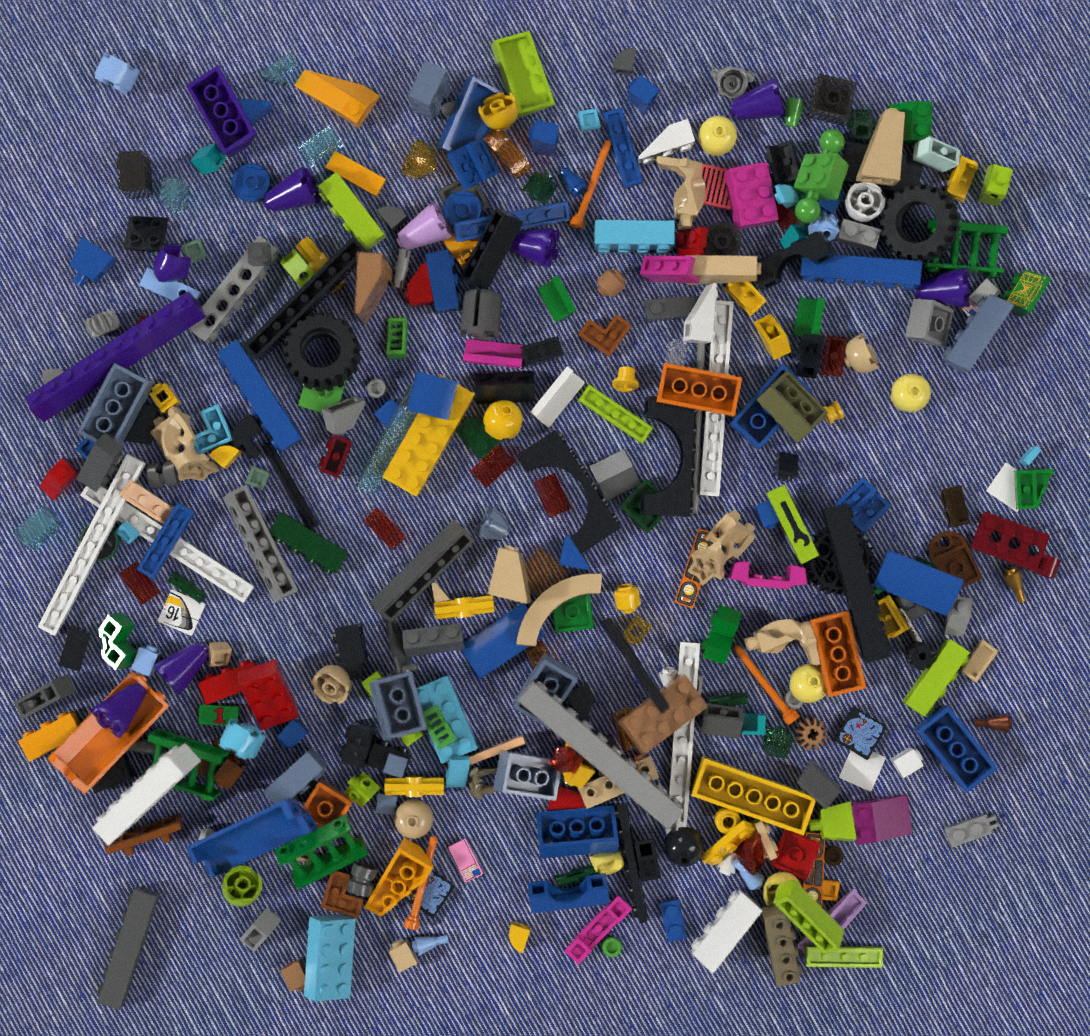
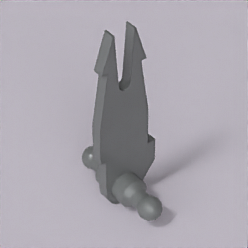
M386 619L390 649L397 667L389 672V676L416 671L418 664L413 663L411 665L410 657L406 656L396 620L391 625Z

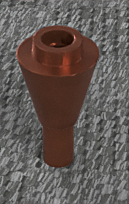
M1003 714L988 719H975V727H988L989 729L1008 733V729H1012V718H1008V714Z

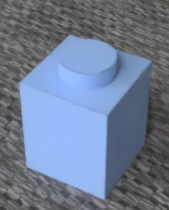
M151 645L140 647L131 669L146 676H152L156 670L153 666L159 662L162 653L157 652L158 648Z

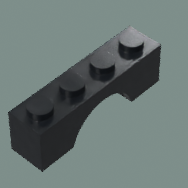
M819 231L813 232L805 240H797L786 249H778L767 258H759L757 263H761V275H757L756 282L758 287L766 290L781 283L785 267L794 259L808 258L816 265H819L835 257L827 235Z
M588 682L573 688L565 700L568 707H573L578 713L576 717L579 720L583 721L585 719L589 722V711L596 702V699ZM604 735L608 739L607 744L611 747L614 745L618 747L613 735Z

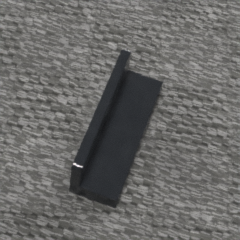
M534 371L475 374L477 404H490L500 400L511 402L535 401Z

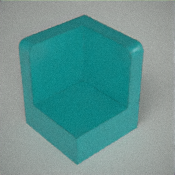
M214 143L200 148L190 161L201 175H206L218 171L227 158Z
M791 224L780 241L784 249L790 247V244L797 240L807 239L809 235L807 226Z
M743 713L741 734L765 735L766 715Z

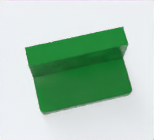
M558 275L551 278V281L538 288L555 322H559L576 313V308Z
M801 297L799 299L793 332L794 336L804 337V334L819 335L825 304L824 298L814 300Z

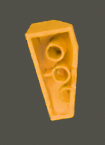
M304 69L294 84L296 88L358 129L380 98L378 94L364 85Z
M405 837L403 838L364 908L382 917L397 905L400 900L405 896L407 897L415 888L421 886L426 881L434 865L422 847Z

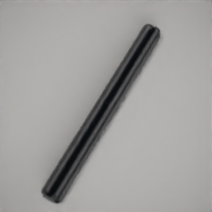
M611 618L603 620V627L660 713L668 711L670 709L669 704Z

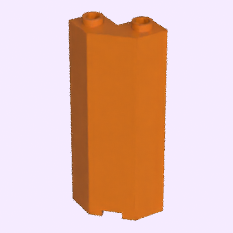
M131 671L104 699L106 700L135 682L141 684L147 691L145 699L129 727L120 738H117L111 732V729L107 728L105 730L98 724L100 719L91 712L48 757L50 763L63 773L70 783L84 795L169 707L165 702L167 697L159 690L155 692L146 683L149 680L141 673L137 675Z

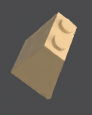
M505 545L504 549L499 548L488 594L531 604V594L523 553L518 552L519 548Z

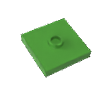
M347 380L343 382L344 386L340 388L338 385L334 386L333 391H328L327 388H324L322 392H319L313 387L311 390L305 388L304 385L298 406L322 413V408L341 401Z

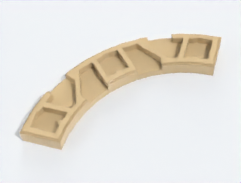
M602 574L573 576L554 584L544 591L525 614L518 632L516 645L536 647L541 627L550 613L573 597L600 594Z

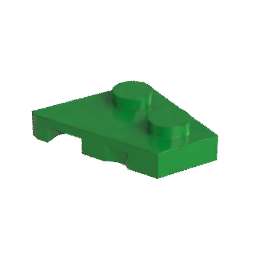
M1054 469L1014 471L1016 510L1038 509L1041 497L1047 489V483L1050 476L1053 475Z

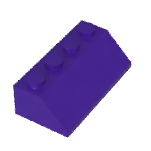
M219 65L186 85L224 155L233 157L251 144L257 133Z

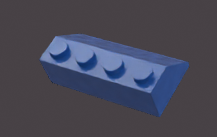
M614 805L591 807L588 809L577 808L536 812L540 859L618 851L619 840ZM578 827L581 831L576 832L573 829Z

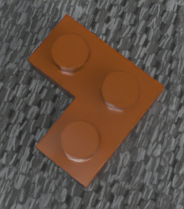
M617 314L606 329L588 319L578 333V336L610 358L632 325Z
M337 870L330 874L320 908L358 919L364 898L346 893L348 881L351 877L350 873Z

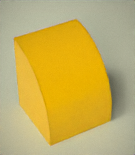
M221 446L213 450L209 456L224 469H228L242 451L232 446Z
M511 921L509 930L510 942L517 951L523 953L530 933V926Z

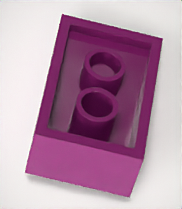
M907 795L851 802L856 840L854 842L857 845L875 843L912 834Z

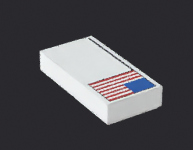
M986 278L969 296V307L959 308L967 316L971 313L975 314L978 310L976 305L983 296L985 298L990 294L997 296L1001 291Z

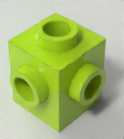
M363 772L359 777L354 775L347 782L350 786L344 792L362 808L380 787L370 776Z

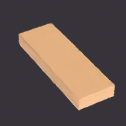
M130 479L119 494L120 497L163 525L174 507L132 479Z
M520 735L468 755L470 757V764L500 754L501 750L508 751L524 745V736Z

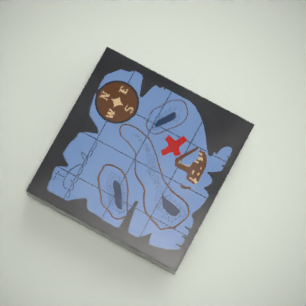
M853 706L833 740L868 760L886 731L887 726Z
M432 869L428 876L420 910L434 919L456 885ZM417 888L403 899L413 905Z

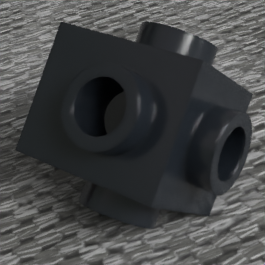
M916 641L910 643V647L905 648L906 654L904 656L906 662L913 668L923 670L929 668V664L934 662L933 657L935 653L932 646H929L928 643ZM921 652L923 653V656H924L923 659H919V654H920Z

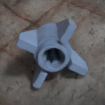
M488 505L485 516L480 524L474 528L473 532L485 539L501 540L507 537L510 528H508L509 523H507L502 513Z

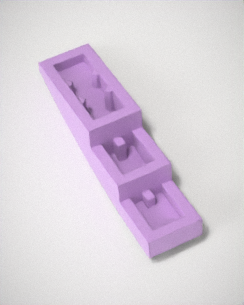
M852 889L827 913L844 930L867 902ZM806 935L796 944L797 948L804 955L805 946H816Z

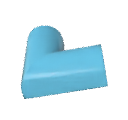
M219 404L200 411L208 430L195 435L197 439L194 441V448L198 454L208 452L233 441L232 433Z

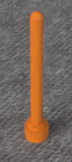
M609 140L603 143L579 211L571 218L569 225L576 229L584 230L587 223L585 221V214L611 147Z
M736 645L734 651L782 711L784 722L787 725L793 723L800 715L796 710L788 708L742 647Z
M436 836L430 837L426 852L431 862L438 840ZM428 877L421 886L417 887L411 914H408V917L405 918L404 927L408 929L419 930L421 921H419L420 917L418 915Z

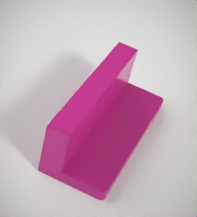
M644 256L640 275L654 283H699L700 281L698 277L692 274L695 258L692 256Z
M467 339L463 362L522 369L523 356L521 355L520 347L523 345Z

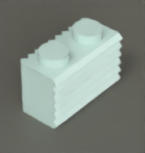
M931 136L918 141V143L916 142L914 145L913 160L920 162V164L922 163L941 173L959 165L960 150Z

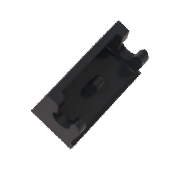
M558 336L520 347L525 368L562 358L564 355Z
M73 626L69 628L58 666L80 672L91 636L89 631Z

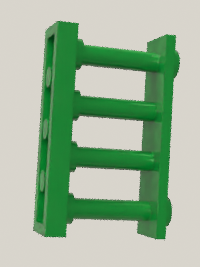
M937 220L926 222L925 231H931V234H933L936 229ZM958 222L960 230L955 234L957 238L955 242L951 243L950 264L938 263L939 257L932 258L930 263L926 262L922 265L923 270H928V273L933 274L940 273V271L949 272L958 268L968 267V273L986 275V278H998V276L1005 272V269L997 268L998 245L1001 237L1008 234V226ZM962 234H969L971 237L969 266L958 265L959 242ZM982 236H989V239H991L989 268L977 267L979 238Z
M159 728L149 734L148 742L154 743L156 746L153 765L159 762L163 755L164 747L172 749L177 745L179 748L185 743L199 759L207 760L210 763L206 785L195 782L198 763L189 772L188 780L182 778L173 788L199 796L206 801H213L221 795V790L213 788L214 776L216 775L218 765L228 758L229 751Z
M346 814L275 849L278 865L281 867L289 863L294 869L291 872L298 890L369 855L362 836L353 839L349 833L352 829ZM342 836L346 844L336 848L331 841ZM324 845L329 852L318 857L314 850ZM307 854L311 861L301 866L296 859Z

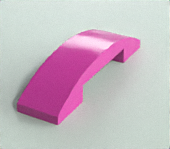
M619 895L611 900L610 904H607L564 950L578 965L592 952L597 943L633 910Z

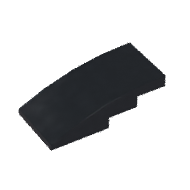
M849 141L845 143L843 159L849 167L844 182L853 185L861 183L856 181V176L868 145ZM902 153L900 181L895 186L876 185L883 192L894 194L898 190H904V187L909 185L915 186L920 182L923 164L914 161L913 156Z

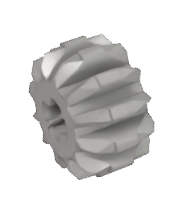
M111 310L92 316L85 322L86 330L91 338L102 337L119 329L121 326L118 316Z

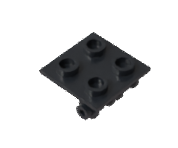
M129 216L124 249L130 250V252H145V250L148 253L151 250L159 252L166 245L165 237L169 219Z

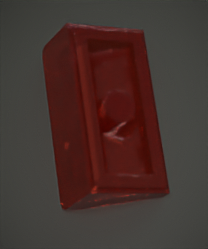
M775 198L779 218L777 223L781 230H785L791 224H795L797 219L791 207L786 209L783 204L779 205Z
M827 336L822 376H842L847 338Z
M498 445L474 466L471 472L487 488L514 463V460Z
M555 473L534 482L535 489L549 518L571 509Z
M136 561L122 570L119 575L143 605L160 592L147 575L137 570L139 563Z

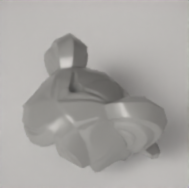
M729 66L723 69L714 67L711 70L712 77L717 80L718 93L721 96L725 95L732 99L743 95L748 83L753 82L756 76L752 71H744L740 67Z

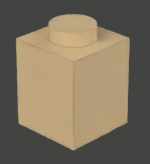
M399 939L391 944L392 947H390L389 954L399 973L418 963V957L413 952L408 939L404 941Z

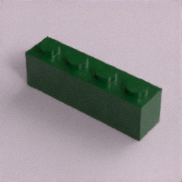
M282 512L269 531L273 535V540L280 544L282 542L290 545L288 549L296 554H299V552L305 554L307 561L312 564L318 562L323 565L321 569L329 574L333 572L338 573L350 554Z

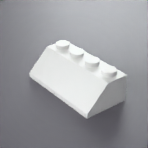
M740 888L737 892H732L725 908L722 906L717 911V918L714 922H709L703 930L705 932L703 936L696 938L691 945L692 954L712 973L717 970L762 912L759 904Z

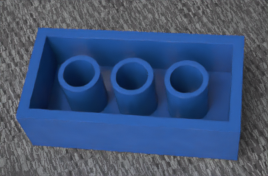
M783 364L778 367L728 424L756 450L761 449L781 426L761 406L757 399L787 370L809 393L812 391L811 388Z
M943 704L913 728L960 789L966 793L998 769L947 705Z

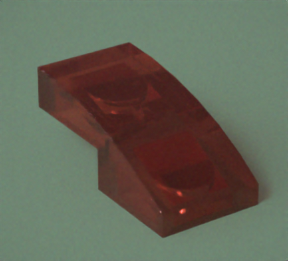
M378 507L363 520L391 550H394L406 538L403 532Z

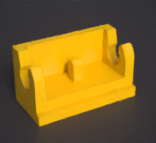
M961 155L959 165L954 167L944 193L949 194L953 200L964 203L978 168V163Z
M749 281L728 283L724 288L750 317L767 301Z
M885 594L875 601L879 604L881 611L878 614L879 619L884 622L886 628L885 635L888 639L894 638L910 629L890 595Z

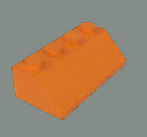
M664 363L656 402L735 417L742 377Z
M839 611L811 619L810 623L816 638L820 666L828 697L865 689L866 684L849 611Z

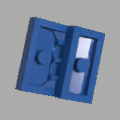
M483 137L446 155L464 190L500 173Z
M416 372L407 410L448 420L458 382Z
M864 477L835 503L836 506L846 503L848 507L851 506L854 518H851L853 525H856L862 533H865L891 508V505Z

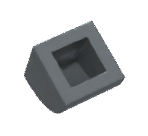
M636 48L625 49L617 55L612 73L626 76L632 75Z
M384 206L377 210L380 217L393 232L408 220L406 214L394 206Z

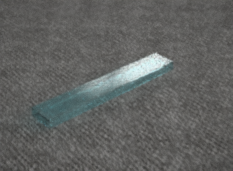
M412 383L409 385L356 483L357 488L373 495L418 414L407 410L413 387Z

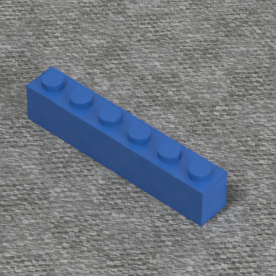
M834 254L835 257L816 265L810 259L802 258L800 278L804 279L805 282L814 283L816 280H824L825 284H835L837 281L844 282L843 285L855 286V283H862L864 287L883 285L885 289H895V286L903 287V290L914 291L915 288L920 286L922 261Z
M235 340L217 353L220 356L218 361L223 368L227 367L230 371L229 378L234 385L238 384L241 388L239 391L240 395L252 405L250 407L251 412L255 417L259 416L263 422L260 425L266 434L270 433L272 436L271 443L275 449L285 452L302 441V436L241 342Z

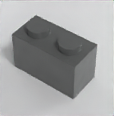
M706 703L708 707L702 711L700 733L739 739L743 725V708Z

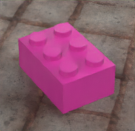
M767 162L729 168L724 173L735 231L771 225L779 220Z

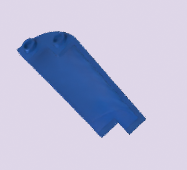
M289 798L187 846L188 855L194 864L204 861L207 873L210 874L211 878H214L233 867L310 833L318 827L306 808L301 809L298 806V801Z

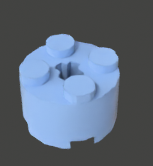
M105 52L94 74H96L95 78L108 86L111 82L114 84L113 88L127 95L128 92H131L140 70L134 69L124 61Z

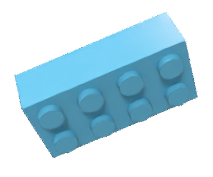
M595 220L594 250H598V253L601 254L610 253V250L618 251L619 254H628L629 251H637L638 254H648L649 251H657V254H668V251H672L674 246L675 221Z
M449 674L417 687L422 712L437 704L457 737L455 741L439 750L429 733L441 764L449 761V756H462L478 749L479 745ZM434 712L426 718L430 720L438 714ZM438 719L437 721L433 722L431 726H436L437 724L441 723V720ZM442 726L441 728L437 729L435 733H440L441 731L445 730V727ZM447 733L441 736L439 740H444L445 738L449 737V734Z
M344 914L309 917L305 997L314 1002L350 998L356 919Z

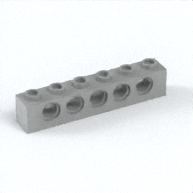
M259 235L254 242L268 241ZM269 243L273 266L279 260L280 256L278 255L280 252ZM247 250L202 308L206 317L188 329L207 344L210 341L214 342L219 336L218 331L222 326L228 325L231 321L230 316L234 311L237 312L242 307L244 298L254 292L255 284L265 278L268 273L266 270L270 266H251L248 263ZM246 271H251L252 273L249 280H243V274ZM238 286L240 289L239 293L232 296L231 289ZM221 302H227V308L224 311L219 310ZM210 317L215 318L213 326H207V320Z
M245 485L229 492L223 497V500L274 603L293 595L298 589L247 486Z

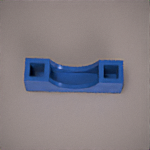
M606 873L587 875L581 884L566 889L557 888L547 880L528 883L531 913L610 904Z

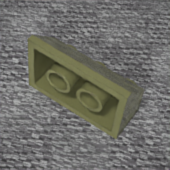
M788 370L757 399L761 406L773 416L775 421L797 443L810 433L828 414L822 405Z

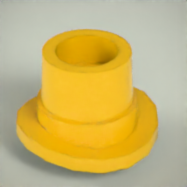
M627 366L620 367L618 377L612 382L614 389L620 392H631L638 389L639 382L635 379V369Z

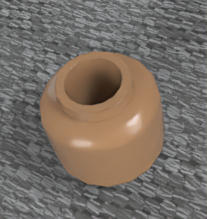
M616 268L614 270L607 269L597 279L599 286L597 290L604 297L608 295L614 298L625 288L626 284L624 281L626 278Z

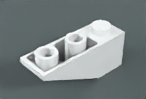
M688 119L669 125L640 154L638 164L642 162L649 164L654 162V158L657 156L670 157L675 151L685 152L692 149L691 146H694L695 139Z
M717 283L707 285L689 313L684 322L683 342L700 344L713 342L715 337V329L713 327L717 314L715 309V301L718 297Z

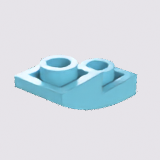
M783 184L775 186L777 191L774 194L778 204H783L786 209L792 206L796 207L797 203L802 199L793 189V186Z
M449 756L445 788L465 787L470 766L469 756Z

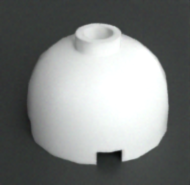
M857 183L850 188L845 196V210L854 220L869 222L878 217L883 210L885 197L883 198L882 190L876 184Z

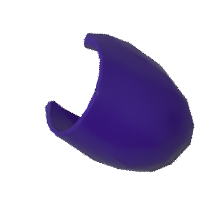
M166 244L160 249L153 266L154 275L159 282H175L187 279L191 258L189 256L179 257L182 245Z

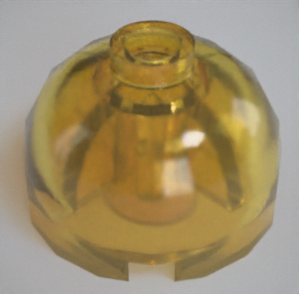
M417 139L411 146L413 150L410 154L406 155L401 169L403 175L415 180L425 178L429 173L432 174L437 166V163L434 162L435 152L433 148L426 142Z

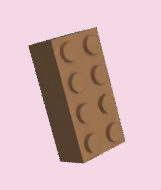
M685 674L679 675L659 690L669 704L670 709L668 711L660 713L649 697L617 721L640 754H646L708 707Z

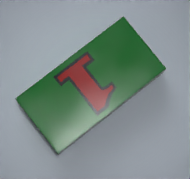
M200 704L198 724L227 726L231 718L238 719L237 723L239 724L240 706Z

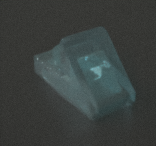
M291 52L259 72L265 82L290 87L283 73L292 72L299 63Z

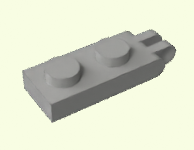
M985 813L945 827L944 831L950 847L953 848L992 834L993 829L1000 826L998 822L990 824V821L997 819L996 815L988 816Z

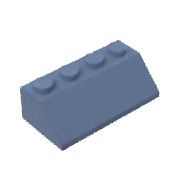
M991 294L986 298L983 296L976 305L978 307L976 313H971L966 319L965 323L967 325L964 330L960 329L955 335L954 339L956 341L953 346L949 345L944 351L943 355L945 357L942 361L961 374L970 371L1014 307L1012 303Z
M114 363L77 433L93 442H96L106 433L122 444L154 383Z

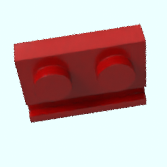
M697 227L678 230L676 236L677 256L705 255L703 249L706 248L708 228Z

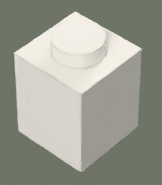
M911 747L890 759L902 778L907 777L924 766L921 762L923 757L920 752Z

